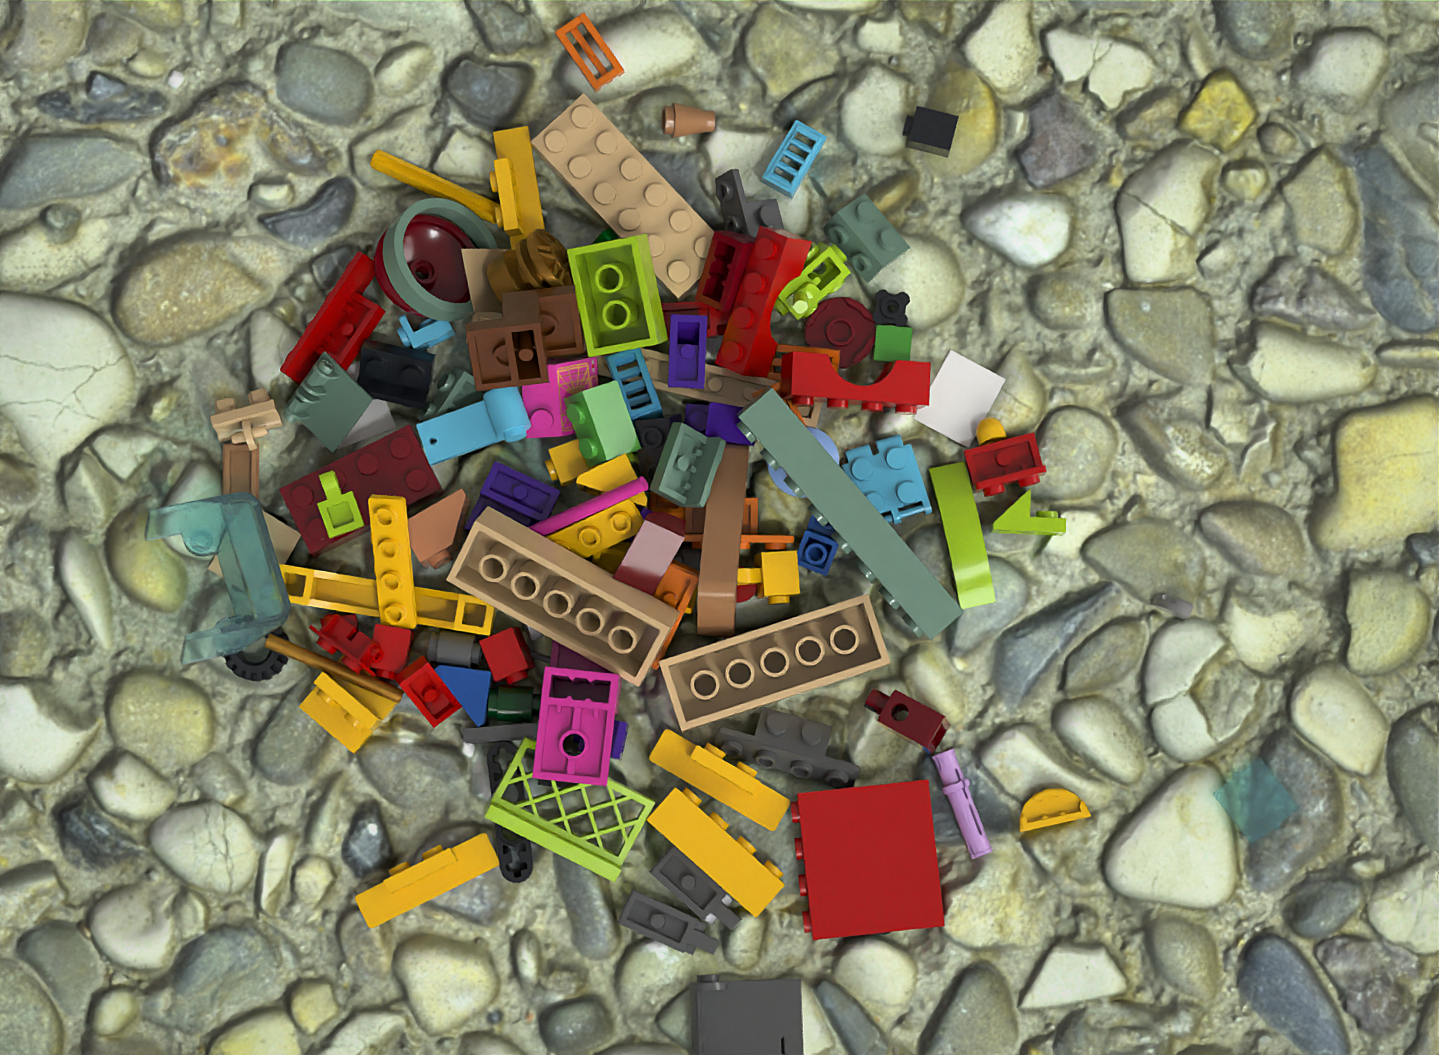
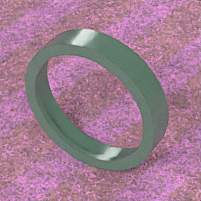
M443 198L420 200L399 214L386 231L383 242V261L387 275L399 296L422 315L439 321L465 319L475 313L473 312L471 301L467 303H450L438 299L427 292L412 275L407 265L403 248L406 228L411 219L417 214H437L459 225L470 236L477 249H498V245L486 224L474 212L462 204Z

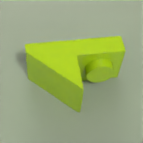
M1030 488L991 525L990 533L1063 536L1066 533V518H1058V512L1036 511V517H1030Z

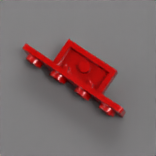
M358 251L352 261L348 263L341 278L333 290L328 293L325 302L313 320L308 323L305 332L293 350L286 356L280 371L295 383L301 384L324 351L347 371L361 350L365 339L369 338L386 311L379 305L362 296L375 276L374 261L366 254Z

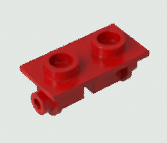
M327 614L322 620L323 626L320 630L310 625L309 629L319 636L315 643L332 656L336 651L343 654L344 657L341 662L357 674L363 669L373 677L376 675L368 667L372 662H378L383 656L379 643L373 641L361 631L350 641V638L357 629L339 614Z

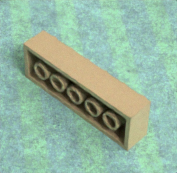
M583 93L531 141L532 149L606 229L611 228L619 238L647 233L657 283L676 303L683 302L699 286L714 231Z
M489 506L475 520L446 581L607 670L619 674L620 677L638 687L650 671L680 614V611L643 591L613 579L611 573Z
M865 594L661 660L659 664L681 732L683 733L889 666L891 662L869 595Z

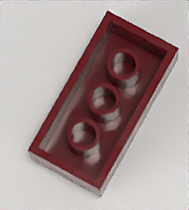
M410 424L279 489L310 554L315 558L371 531L368 499L373 494L404 497L406 499L407 512L445 494ZM333 470L337 476L342 494L353 491L365 526L334 538H329L317 503L327 500L319 475Z

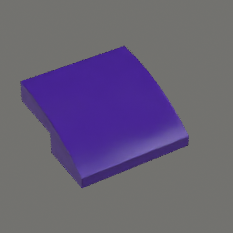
M495 461L464 530L470 532L475 520L487 506L525 527L532 526L551 516L561 491Z

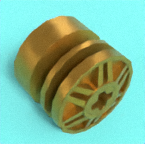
M544 229L534 230L528 235L527 239H522L517 243L516 251L507 250L487 266V277L490 286L501 304L502 293L574 285L567 250L552 234Z

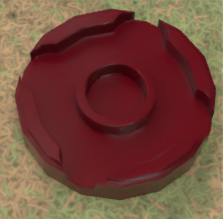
M835 297L823 300L806 321L804 338L807 346L841 350L839 369L858 365L869 355L875 344L876 327L872 314L862 303L850 297Z

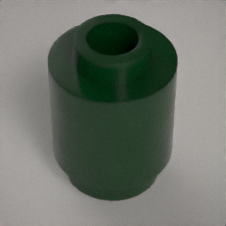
M499 685L498 689L490 688L488 717L497 718V721L532 723L533 717L540 714L541 694H535L534 686Z

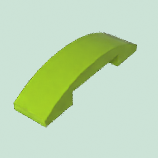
M963 461L929 469L936 505L938 504L959 606L963 610L995 603L996 599L986 547L965 463Z

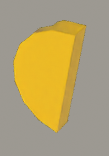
M1062 788L1045 789L1034 794L1024 804L1019 816V832L1091 817L1086 803L1076 794Z

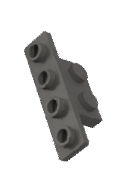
M730 169L715 178L716 196L721 204L725 220V231L741 233L756 238L760 226L784 230L777 198L747 202L738 169Z
M762 707L754 736L729 728L719 727L714 747L726 753L725 756L728 758L743 759L757 763L763 768L782 770L792 773L798 778H810L827 783L829 786L838 789L854 787L859 771L858 765L825 756L833 726Z

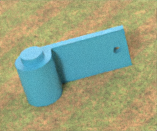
M518 386L492 389L483 395V401L416 424L430 466L502 440L514 442L526 437V431L531 428V423Z

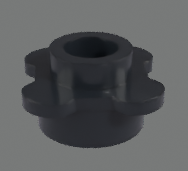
M884 289L879 290L874 297L877 302L876 311L872 315L874 322L878 325L885 323L903 327L908 321L905 312L906 306L910 303L909 295L905 292L891 294ZM893 305L895 310L890 312L888 306Z

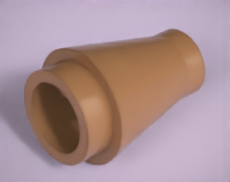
M674 102L672 106H663L662 133L664 135H671V138H677L704 132H714V111H707Z

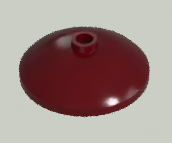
M415 215L406 228L403 240L405 259L412 275L427 292L436 298L450 303H467L471 297L461 249H475L473 244L452 223L436 216ZM385 231L379 239L374 253V270L377 281L386 296L399 308L417 316L427 317L410 307L399 296L389 280L383 261ZM415 272H421L425 279H419Z

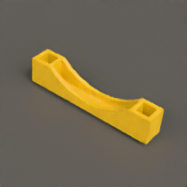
M284 564L278 565L273 600L380 618L376 580ZM414 586L417 624L487 636L493 635L497 608L475 596Z

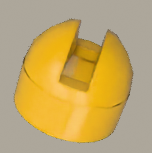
M986 417L977 425L976 437L979 446L1006 440L1007 438L1003 425L993 417Z

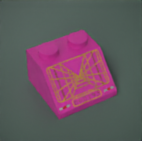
M597 356L548 358L549 383L522 386L523 403L531 423V428L526 431V438L560 437L576 434L573 424L568 419L564 399L584 390L600 386Z

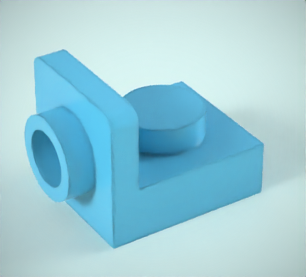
M405 314L398 317L402 327L396 330L405 348L413 346L414 350L423 352L455 336L449 321L429 318L419 325L420 330L414 332Z

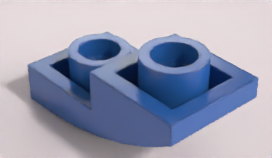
M813 514L797 552L798 565L827 576L839 546L831 536L836 530L829 522L823 527Z

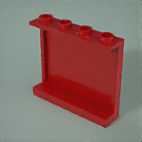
M928 779L796 794L797 801L790 802L792 823H800L801 837L794 838L796 860H804L805 874L798 875L800 897L807 896L809 911H802L804 933H811L812 940L945 926Z

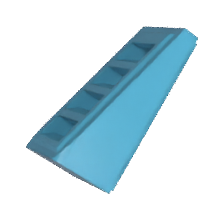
M796 120L762 175L761 182L793 199L824 145L827 136ZM797 133L815 141L814 146L811 148L795 139ZM790 145L807 153L806 159L789 151ZM785 156L801 165L799 171L783 163V157ZM777 168L793 176L792 182L775 174Z

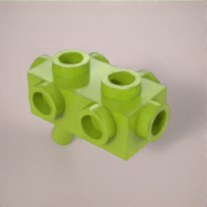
M820 241L816 245L812 242L801 276L793 279L784 287L773 308L782 317L788 314L796 320L812 314L823 297L836 292L845 283L844 279L851 273L844 264L847 257L835 244L829 246ZM822 263L821 270L818 272H813V270Z

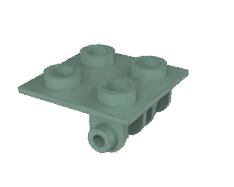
M324 351L284 406L285 412L283 417L291 423L300 420L332 453H335L374 399Z

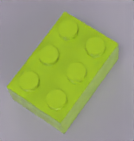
M647 233L567 249L589 357L656 345L668 340Z

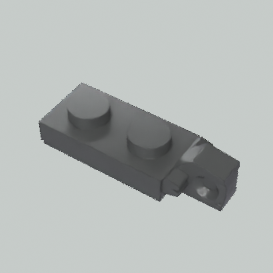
M674 844L649 871L703 921L706 920L713 925L719 919L731 931L741 922L742 919L729 908V905L734 900L727 895L728 893Z
M633 889L617 921L620 925L677 951L687 952L691 955L694 954L696 947L714 955L720 942L703 933L706 924L699 922V919Z

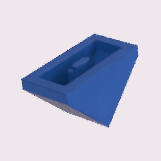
M444 665L436 667L434 669L477 727H484L487 724L489 690L492 688L493 680L492 673L490 671Z

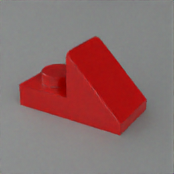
M422 655L395 675L394 679L432 727L435 728L462 708V706L436 673L433 665Z

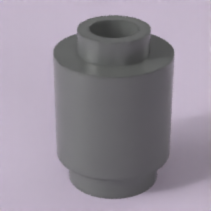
M441 630L440 633L432 632L428 646V661L436 662V666L444 665L472 669L474 664H480L482 648L480 643L477 642V635Z

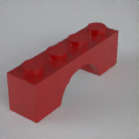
M764 226L759 227L715 364L742 376L767 378L778 345L773 339L770 330L772 310L784 287L793 279L801 276L812 241L786 230Z
M792 351L782 355L781 399L792 400V406L812 407L814 402H825L828 409L844 410L848 409V404L861 405V411L882 412L883 407L895 408V414L915 415L918 409L929 406L931 363L895 360L884 364L880 375L872 384L860 386L849 383L840 377L834 370L828 354Z

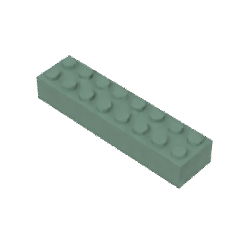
M768 386L736 413L741 419L736 424L739 430L751 443L756 439L759 440L765 447L760 452L764 459L775 471L780 467L783 468L789 475L783 481L799 499L804 495L808 497L812 504L807 509L823 527L828 522L836 531L831 536L847 555L852 550L857 554L859 559L855 562L856 566L870 582L876 578L881 582L883 586L878 591L894 610L901 606L906 611V614L901 618L918 638L925 634L932 640L964 612L772 387Z

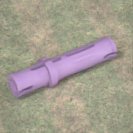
M954 748L932 756L944 786L941 790L943 795L947 794L970 858H977L992 852L993 849L987 839L968 788L971 784L968 778H964Z

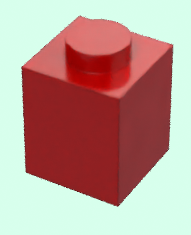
M375 624L372 640L379 643L383 651L382 658L376 663L372 662L369 666L371 669H376V677L395 680L394 676L408 666L414 637L412 630Z
M520 627L508 628L479 641L495 682L506 680L508 685L517 683L528 678L526 671L536 667Z

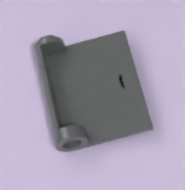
M719 974L697 975V982L690 983L692 1055H804L801 979L719 981Z

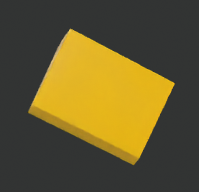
M625 453L578 475L576 484L580 491L599 496L636 479L637 476ZM644 492L630 497L636 506L649 509L648 499Z

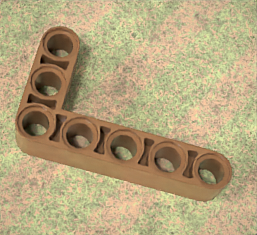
M725 444L722 460L717 468L706 503L697 597V635L732 638L735 633L737 576L749 461V445Z

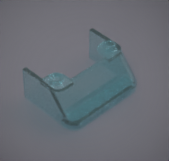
M235 492L149 509L144 532L145 541L181 534L184 545L191 554L200 557L217 554L235 616L218 621L213 629L185 634L180 655L182 665L238 653L287 621L291 609L290 600L260 502L254 495L248 492Z

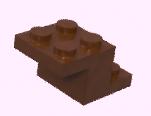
M575 285L502 293V319L466 323V337L476 391L549 383L548 357L584 353V341Z

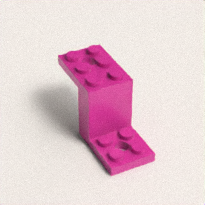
M555 640L552 643L550 667L545 666L532 778L607 786L614 720L619 712L622 677ZM571 734L580 735L585 742L583 752L577 756L568 755L563 748L565 738Z

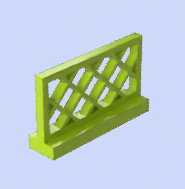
M524 735L492 797H489L484 807V817L615 882L622 870L621 865L650 814L655 800L609 777L607 787L611 799L590 805L585 787L590 786L589 784L575 783L558 789L556 782L551 780L553 791L533 797L527 780L532 777L533 770L525 773L521 760L528 747L533 750L536 749V740ZM519 766L521 774L513 776ZM521 780L524 781L528 799L514 803L502 797L509 784ZM581 789L586 807L565 813L560 795ZM613 790H615V791H617V792H619V793H621V794H623V795L618 796V797H615V796H614V793H613ZM556 796L561 815L548 819L540 816L535 803ZM633 799L643 804L638 817L622 821L617 803ZM531 804L533 812L524 808V806ZM613 805L619 823L598 829L592 811ZM588 813L594 831L582 835L572 832L567 819ZM560 821H564V824H565V827H566V828H564V827H562V826H560V825H558V824H556V823H557V822H560ZM632 826L631 830L627 835L625 827ZM621 829L624 843L618 854L603 847L600 835ZM596 837L598 844L588 839Z

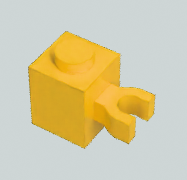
M797 550L761 552L754 556L755 568L738 569L737 586L757 584V599H768V605L789 604L790 597L800 594Z

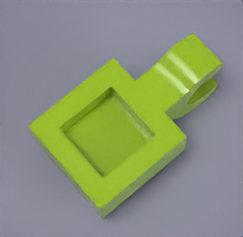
M333 470L319 475L327 500L317 503L329 538L364 527L365 524L353 491L342 494L337 476Z

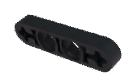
M501 741L495 743L487 753L491 797L500 780L495 781V773L503 774L502 766L500 763L494 762V756L499 755L500 748L503 747L506 748L507 753L513 755L517 750L515 745L509 742ZM518 766L516 771L517 775H520L521 772ZM524 781L512 783L519 792L516 802L525 800ZM495 823L499 864L503 877L512 883L526 881L531 877L534 868L531 840L521 836L516 841H509L503 836V826ZM525 843L526 851H518L520 862L527 863V869L521 871V877H515L514 872L507 871V864L513 862L512 852L504 854V845L516 847Z

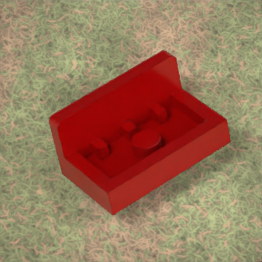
M1034 432L963 451L974 494L983 492L984 497L1006 492L1004 486L1017 482L1019 488L1040 483L1039 476H1043L1047 472L1046 466L1042 464Z

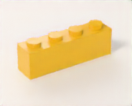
M675 787L646 820L756 918L785 886L780 881L784 874L769 860L762 865L752 856L757 849L741 835L737 840H734L725 831L730 825L714 811L709 816L706 815L698 807L702 800L691 790L685 787L681 792Z

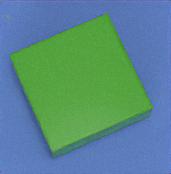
M877 325L873 362L910 361L913 328Z

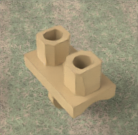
M262 388L251 391L248 394L250 406L237 409L235 400L231 398L215 402V415L210 416L220 443L232 440L233 444L246 441L251 451L258 448L256 438L269 435L268 429L283 426L274 400L270 399L266 389Z

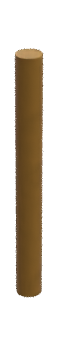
M269 634L264 647L398 704L403 696L404 691L396 686L362 672L357 674L346 665L275 635Z

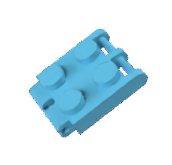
M900 434L876 441L875 444L879 453L876 455H872L869 444L844 452L847 464L842 465V470L880 514L890 511L891 515L883 517L888 523L894 522V525L902 523V518L924 512L925 515L933 513L911 444L903 445ZM921 501L922 505L901 512L898 511V508Z

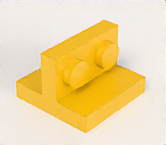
M342 655L337 662L345 665L341 662L342 658L344 657V655ZM363 669L360 671V672H362V673H365V674H367V675H370L369 673H367V672H366L365 670H363ZM322 672L313 682L316 687L298 707L355 754L398 703Z

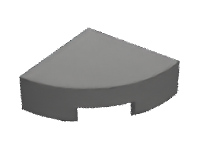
M1165 593L1156 594L1151 604L1183 620L1189 618L1194 607L1190 602L1180 598L1175 600Z

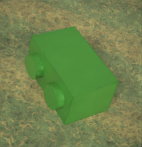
M617 380L584 390L564 399L568 419L573 424L579 441V450L585 458L588 468L612 460L625 453L629 454L642 449Z

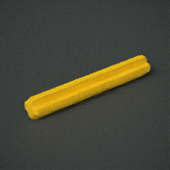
M380 149L374 152L370 161L373 169L436 198L448 199L462 204L478 217L497 224L495 207L500 206V204Z

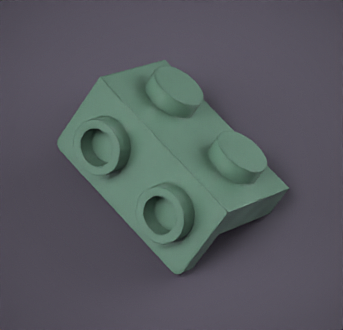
M865 193L837 211L823 227V231L830 241L844 253L853 269L866 282L873 280L881 270L910 249V246Z
M673 422L649 490L680 507H704L710 495L711 485L717 468L721 463L726 441L720 437H706L682 422Z

